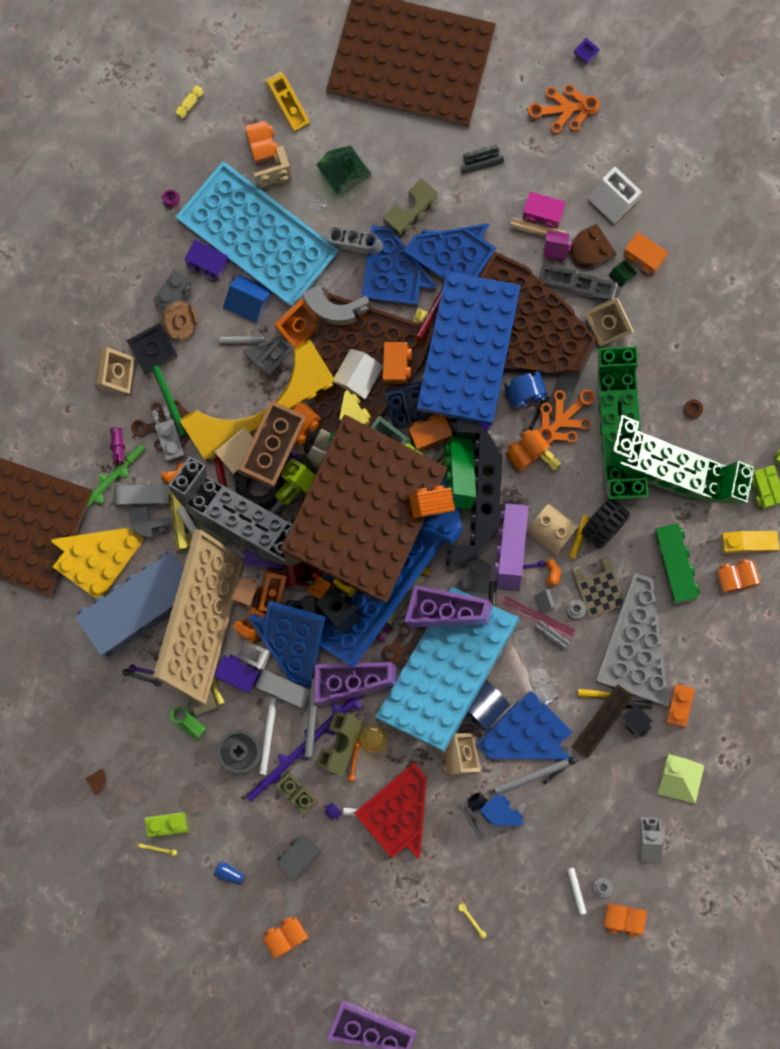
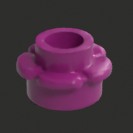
M172 189L166 190L162 195L163 204L167 207L177 206L180 200L179 193Z

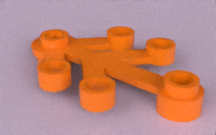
M571 84L564 87V95L566 97H574L580 103H572L559 94L554 87H548L545 93L546 98L554 99L561 105L542 107L538 103H533L529 106L528 115L531 119L538 120L542 115L563 113L551 125V132L559 134L562 131V126L572 113L581 110L576 119L571 120L569 123V129L572 132H577L588 114H595L599 110L600 102L594 96L585 97L575 90V87ZM566 89H572L573 92L568 93ZM553 91L554 95H549L548 92ZM587 104H593L594 107L588 108ZM538 111L539 114L533 115L532 112ZM576 123L578 127L573 128L571 125ZM559 126L560 129L554 130L553 127Z
M589 389L581 391L578 396L579 399L564 413L563 401L566 395L562 390L556 391L553 394V399L556 401L555 421L550 426L549 413L552 411V407L549 403H544L540 406L539 410L542 414L541 427L537 430L541 435L543 432L547 433L548 437L545 441L548 444L552 443L553 440H566L568 443H573L577 440V434L574 431L567 433L555 432L559 427H574L581 430L590 428L591 422L589 419L570 420L569 418L583 405H589L594 401L595 395L593 391ZM557 393L562 394L561 400L557 399ZM584 394L588 395V401L583 400ZM544 405L548 406V412L543 411ZM583 421L588 423L586 428L582 426ZM569 434L574 435V439L572 441L568 439Z

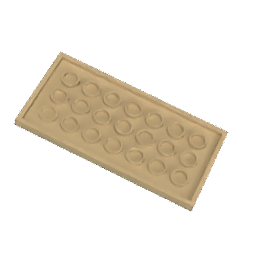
M195 530L153 677L197 703L206 704L234 604L232 596L244 568V558L204 531Z

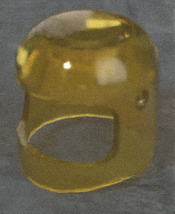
M368 725L361 730L358 737L360 747L367 753L380 752L385 748L388 740L387 733L378 725Z

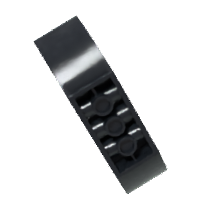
M453 419L452 435L458 438L473 440V443H475L474 455H477V458L475 457L476 499L471 508V511H475V514H472L470 530H474V533H471L469 546L451 545V549L447 550L446 566H449V572L461 569L477 559L488 547L492 537H497L499 530L502 453L498 452L495 442L479 423L463 419Z

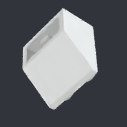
M614 167L599 182L587 199L615 224L640 199L642 191Z

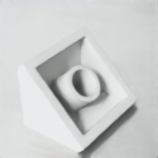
M350 349L336 373L333 383L366 399L380 375L383 365L364 352Z

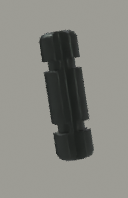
M493 145L490 148L486 147L475 150L473 153H464L463 159L466 164L473 163L474 160L480 161L490 158V156H498L500 152L498 146Z

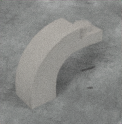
M320 285L303 292L304 298L313 313L321 320L334 325L357 322L355 314H364L368 311V308H371L367 296L346 305H336L326 299Z

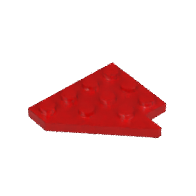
M412 763L354 813L391 858H394L406 846L417 858L420 857L427 777L415 763Z

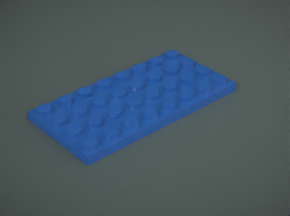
M446 271L417 411L488 425L493 424L521 285Z
M418 532L387 603L384 604L358 590L352 598L346 595L348 597L346 602L348 604L352 602L359 609L357 613L362 618L346 634L323 612V616L326 619L320 647L354 668L443 541L424 532Z

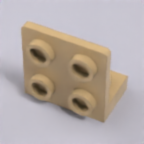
M283 145L276 147L277 154L274 155L275 167L253 173L256 187L267 189L272 184H282L292 178Z

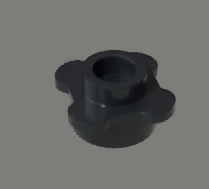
M475 793L467 801L468 808H471L472 812L478 811L488 800L484 798L483 794Z

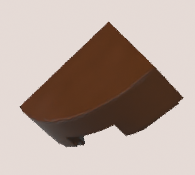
M102 768L85 778L95 795H98L104 787L106 778L104 769Z

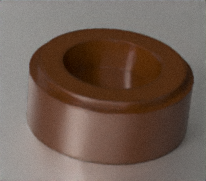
M695 399L687 401L683 409L685 416L689 419L699 418L703 412L701 402Z

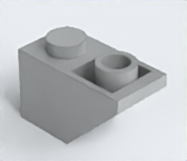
M641 817V862H661L663 848L661 819Z

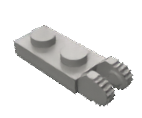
M165 406L163 407V413L166 416V422L160 423L156 410H153L152 414L156 423L155 428L166 461L168 462L183 457L185 454L173 419L171 420L168 408Z

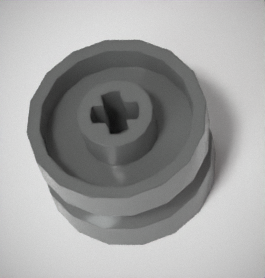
M242 730L231 731L222 738L217 749L220 763L231 774H249L260 764L261 746L257 739L249 732ZM238 750H242L244 752V754H241L240 757L237 756Z

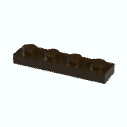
M617 684L571 747L588 759L633 695Z

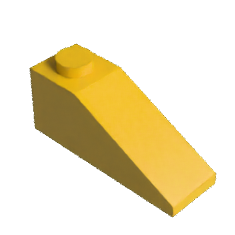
M278 72L264 80L272 98L293 131L310 123L284 73Z
M738 531L722 533L720 536L722 556L780 550L777 531Z

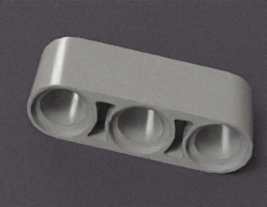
M332 227L327 232V239L338 249L376 255L383 248L382 241L372 232L342 227ZM338 235H341L340 238L335 241V238ZM355 238H358L355 243H352ZM372 241H375L374 245L369 246Z
M168 485L114 486L115 507H162L169 505Z
M261 669L253 686L302 710H305L310 699V690L264 669Z

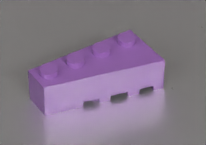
M506 503L505 510H501L500 521L503 522V528L499 527L498 539L502 540L501 545H497L496 556H499L500 559L499 563L496 562L494 573L498 574L497 589L520 590L529 506Z
M414 585L405 623L410 628L488 625L493 605L486 599Z
M392 662L357 663L354 668L348 664H315L314 703L322 707L393 687L396 685V666Z
M343 1000L327 1040L382 1049H410L417 1030Z

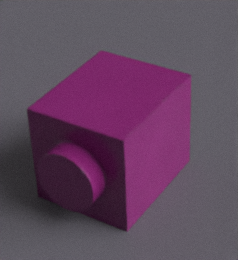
M547 231L543 257L565 260L566 254L571 252L572 242H569V234Z

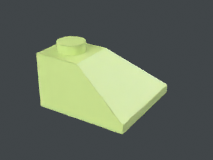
M668 754L665 758L657 794L696 804L704 765Z

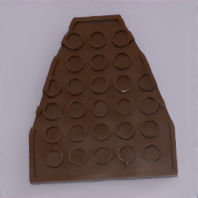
M494 251L481 278L521 285L504 368L534 373H580L596 342L595 336L587 330L583 321L578 319L574 314L575 311L556 292H552L542 279L539 280L529 267Z
M331 293L327 297L328 301L336 305H346L353 302ZM372 307L368 308V311L364 314H355L357 322L348 325H334L319 318L316 326L315 348L333 378L350 349L364 352L383 365L384 342H407L409 348H412V360H408V367H411V378H407L408 384L423 365L434 328L428 327L422 340L418 341L415 339V335L421 326L420 323ZM383 369L367 398L363 399L357 396L360 400L359 407L361 409L365 408L371 416L368 419L371 424L388 409L385 392L407 385L384 384ZM333 382V385L326 390L321 388L316 391L317 395L315 396L316 412L321 418L318 422V428H322L330 433L337 430L341 422L340 413L344 393L347 391Z

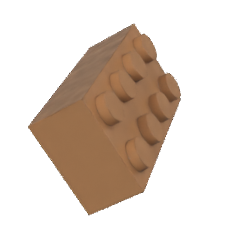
M271 400L243 459L238 474L274 489L306 416Z

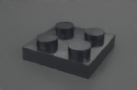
M160 323L126 340L144 374L152 371L153 367H160L178 357Z

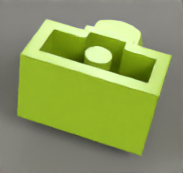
M291 458L281 471V477L286 482L276 493V498L281 500L284 505H287L298 492L303 491L307 494L315 474L305 465Z

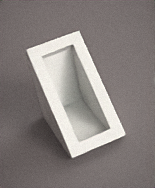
M245 640L238 658L265 670L272 653L263 647Z

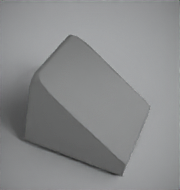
M546 589L534 596L540 614L554 609L555 605L550 590Z

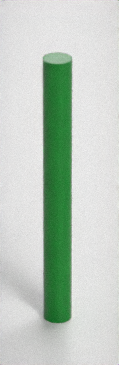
M155 366L152 368V371L179 434L183 437L188 433L180 422V414L159 366Z

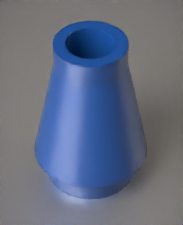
M219 862L213 876L217 877V880L240 885L244 874L227 862Z

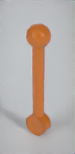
M356 742L354 747L351 771L347 778L349 782L355 781L354 770L357 750L360 746L359 742Z

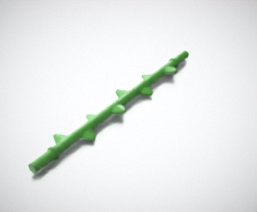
M139 444L125 457V464L121 466L120 463L109 476L102 474L98 476L100 485L93 491L87 508L93 502L104 503L102 493L118 476L125 478L129 476L127 467L133 464V461L145 450L143 445Z

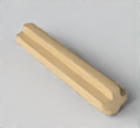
M512 218L510 228L542 237H546L547 231L565 233L563 230L518 218Z

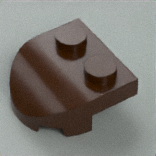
M598 224L580 231L572 241L570 252L575 263L579 266L589 267L588 269H595L600 264L617 255Z

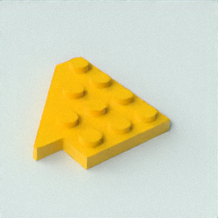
M127 527L51 539L50 542L63 551L52 567L97 599L105 594L144 541V538Z

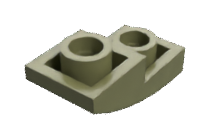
M288 771L274 784L303 814L317 801Z

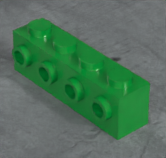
M451 436L448 444L445 443L443 448V455H446L444 466L448 467L444 481L447 483V488L452 489L454 507L471 510L476 499L473 440Z
M678 523L656 528L654 534L673 605L697 600L700 589L698 583H694L693 576H695V570L693 565L689 564L688 557H690L688 546H684L683 539H685L683 528H680Z

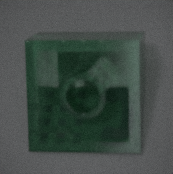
M351 145L329 150L316 164L321 174L327 179L331 188L337 194L351 190L372 175Z

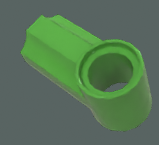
M176 706L171 710V720L194 741L205 732L206 728L184 707ZM177 710H183L185 714L184 718L180 721L174 717Z

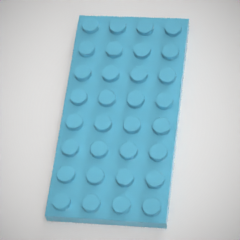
M222 161L176 216L180 223L214 249L228 255L231 262L270 290L291 308L303 297V292L312 286L339 253L338 248L224 161Z
M451 587L448 591L456 594L471 596L454 587ZM493 606L488 625L427 627L399 675L396 685L392 687L378 711L376 719L445 752L517 626L519 617Z

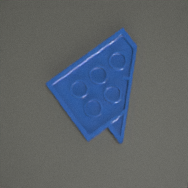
M485 223L414 235L403 253L442 280H445L446 271L477 277L496 250V247L481 238L490 225Z
M372 225L371 232L382 241L383 248L376 255H367L361 298L367 296L368 300L418 306L420 288L436 290L435 283L418 262L403 253L406 247L391 228ZM372 241L369 246L374 245L375 241Z
M444 475V477H443V479H442L440 485H443V487H444V489H445V488H447V483H445V481H444V480H445V475ZM455 507V511L426 516L419 531L453 545L463 532L457 507Z
M270 601L265 617L250 614L248 620L288 679L297 685L310 688L326 617Z
M531 690L476 746L489 759L568 760L570 756L559 745L572 731Z

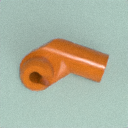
M179 462L175 471L163 472L161 480L170 484L184 463Z
M551 558L545 562L550 571L549 578L545 580L548 587L556 586L561 577V570L555 560Z

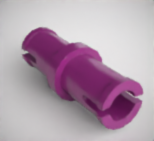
M114 427L110 429V450L113 455V465L119 466V462H121L122 466L125 464L123 451L125 443L122 440V428L115 427L116 431H114Z

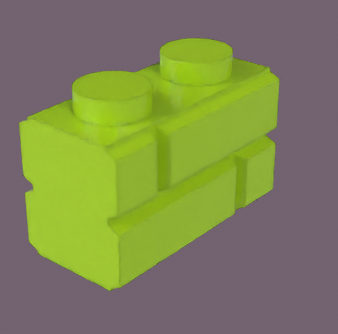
M772 465L755 470L753 472L751 488H755L757 494L754 496L756 505L758 507L761 506L762 510L780 506V481L775 466Z
M185 812L145 818L148 838L188 833Z

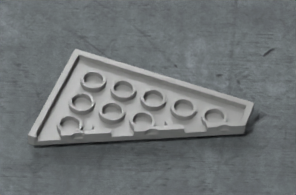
M634 573L596 682L613 688L618 684L634 696L668 707L667 683L652 578Z

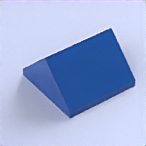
M238 275L229 286L223 308L257 324L272 292L263 285Z

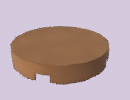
M181 301L171 303L163 312L162 328L172 338H187L193 333L194 327L197 325V313L194 307Z

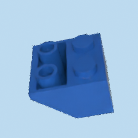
M496 794L479 810L480 815L492 827L520 828L524 824L522 821L524 817L518 810L513 811L509 807L510 802L504 795L499 796Z

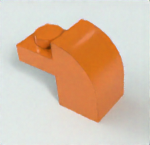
M257 606L251 607L245 620L236 621L232 627L238 631L237 634L246 638L252 643L257 642L261 637L248 620L250 614L261 617L266 616V611L259 610Z

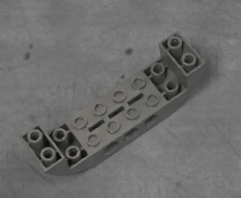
M189 457L168 485L180 504L205 527L267 562L271 561L282 565H296L301 562L280 551L292 524L207 477L206 465Z

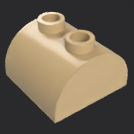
M108 347L101 348L94 387L100 391L113 394H130L135 357Z
M547 504L528 528L526 535L554 557H557L579 526L553 506Z
M454 734L445 752L440 751L442 754H445L446 762L443 763L445 773H448L449 777L481 772L474 734Z

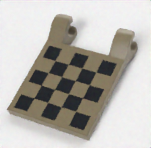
M609 557L601 559L605 570L603 573L584 579L580 567L572 570L586 605L589 618L620 608L624 603V598Z

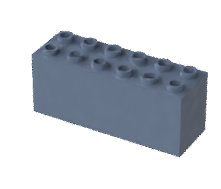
M172 551L161 554L158 557L159 560L154 564L149 563L142 568L143 571L138 575L132 574L126 579L127 582L123 585L113 587L107 596L98 597L91 607H84L78 611V615L75 617L105 660L170 617L184 570Z

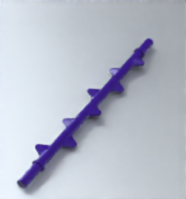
M364 695L351 698L342 706L333 703L331 705L333 715L315 731L314 742L324 733L335 734L329 730L335 711L346 713L350 708L360 711L362 709L360 699ZM307 729L304 730L305 738L307 735ZM306 740L289 756L278 755L279 766L262 782L260 781L246 796L250 802L264 789H267L271 783L275 784L281 778L280 774L297 758L305 761L309 759L305 757Z

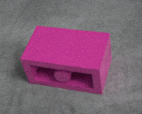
M530 191L522 218L529 222H539L544 226L558 228L566 202Z

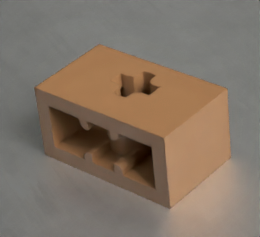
M247 576L245 579L239 578L232 596L234 605L247 610L255 606L260 587L256 583L257 580Z

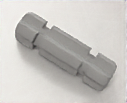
M539 621L535 626V630L540 634L543 633L544 637L554 644L557 643L559 648L565 650L570 644L569 640L562 638V635L551 627H547V624Z

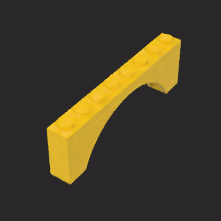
M310 339L293 349L294 364L290 380L282 394L274 401L291 410L303 399L309 400L316 396V391L321 388L326 390L333 385L332 382L335 380ZM267 408L257 414L241 419H219L194 410L181 418L180 422L203 459L212 460L217 457L214 451L243 427L252 435L251 432L256 428L258 429Z

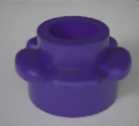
M332 802L328 806L325 805L327 809L324 811L331 820L334 818L338 820V817L342 814L341 811Z

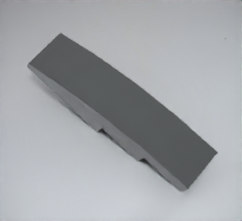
M542 265L538 278L539 280L542 279L548 287L605 301L614 299L618 287L617 282L580 274L577 270Z

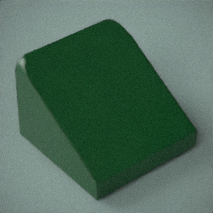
M624 260L615 266L608 276L614 282H617L618 286L623 287L637 275V272Z

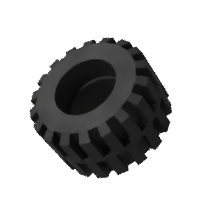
M241 474L238 477L236 476L235 479L236 493L262 508L268 509V511L277 502L276 493L284 485L280 474L274 489L270 488L265 495L255 496L248 489L252 479Z
M608 499L586 523L581 534L595 547L601 549L625 524L630 516V512L615 499Z

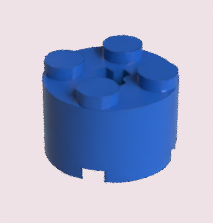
M535 372L536 376H531V373L510 380V385L504 384L512 407L520 410L527 407L529 402L535 401V403L546 400L545 395H547V391L540 372Z

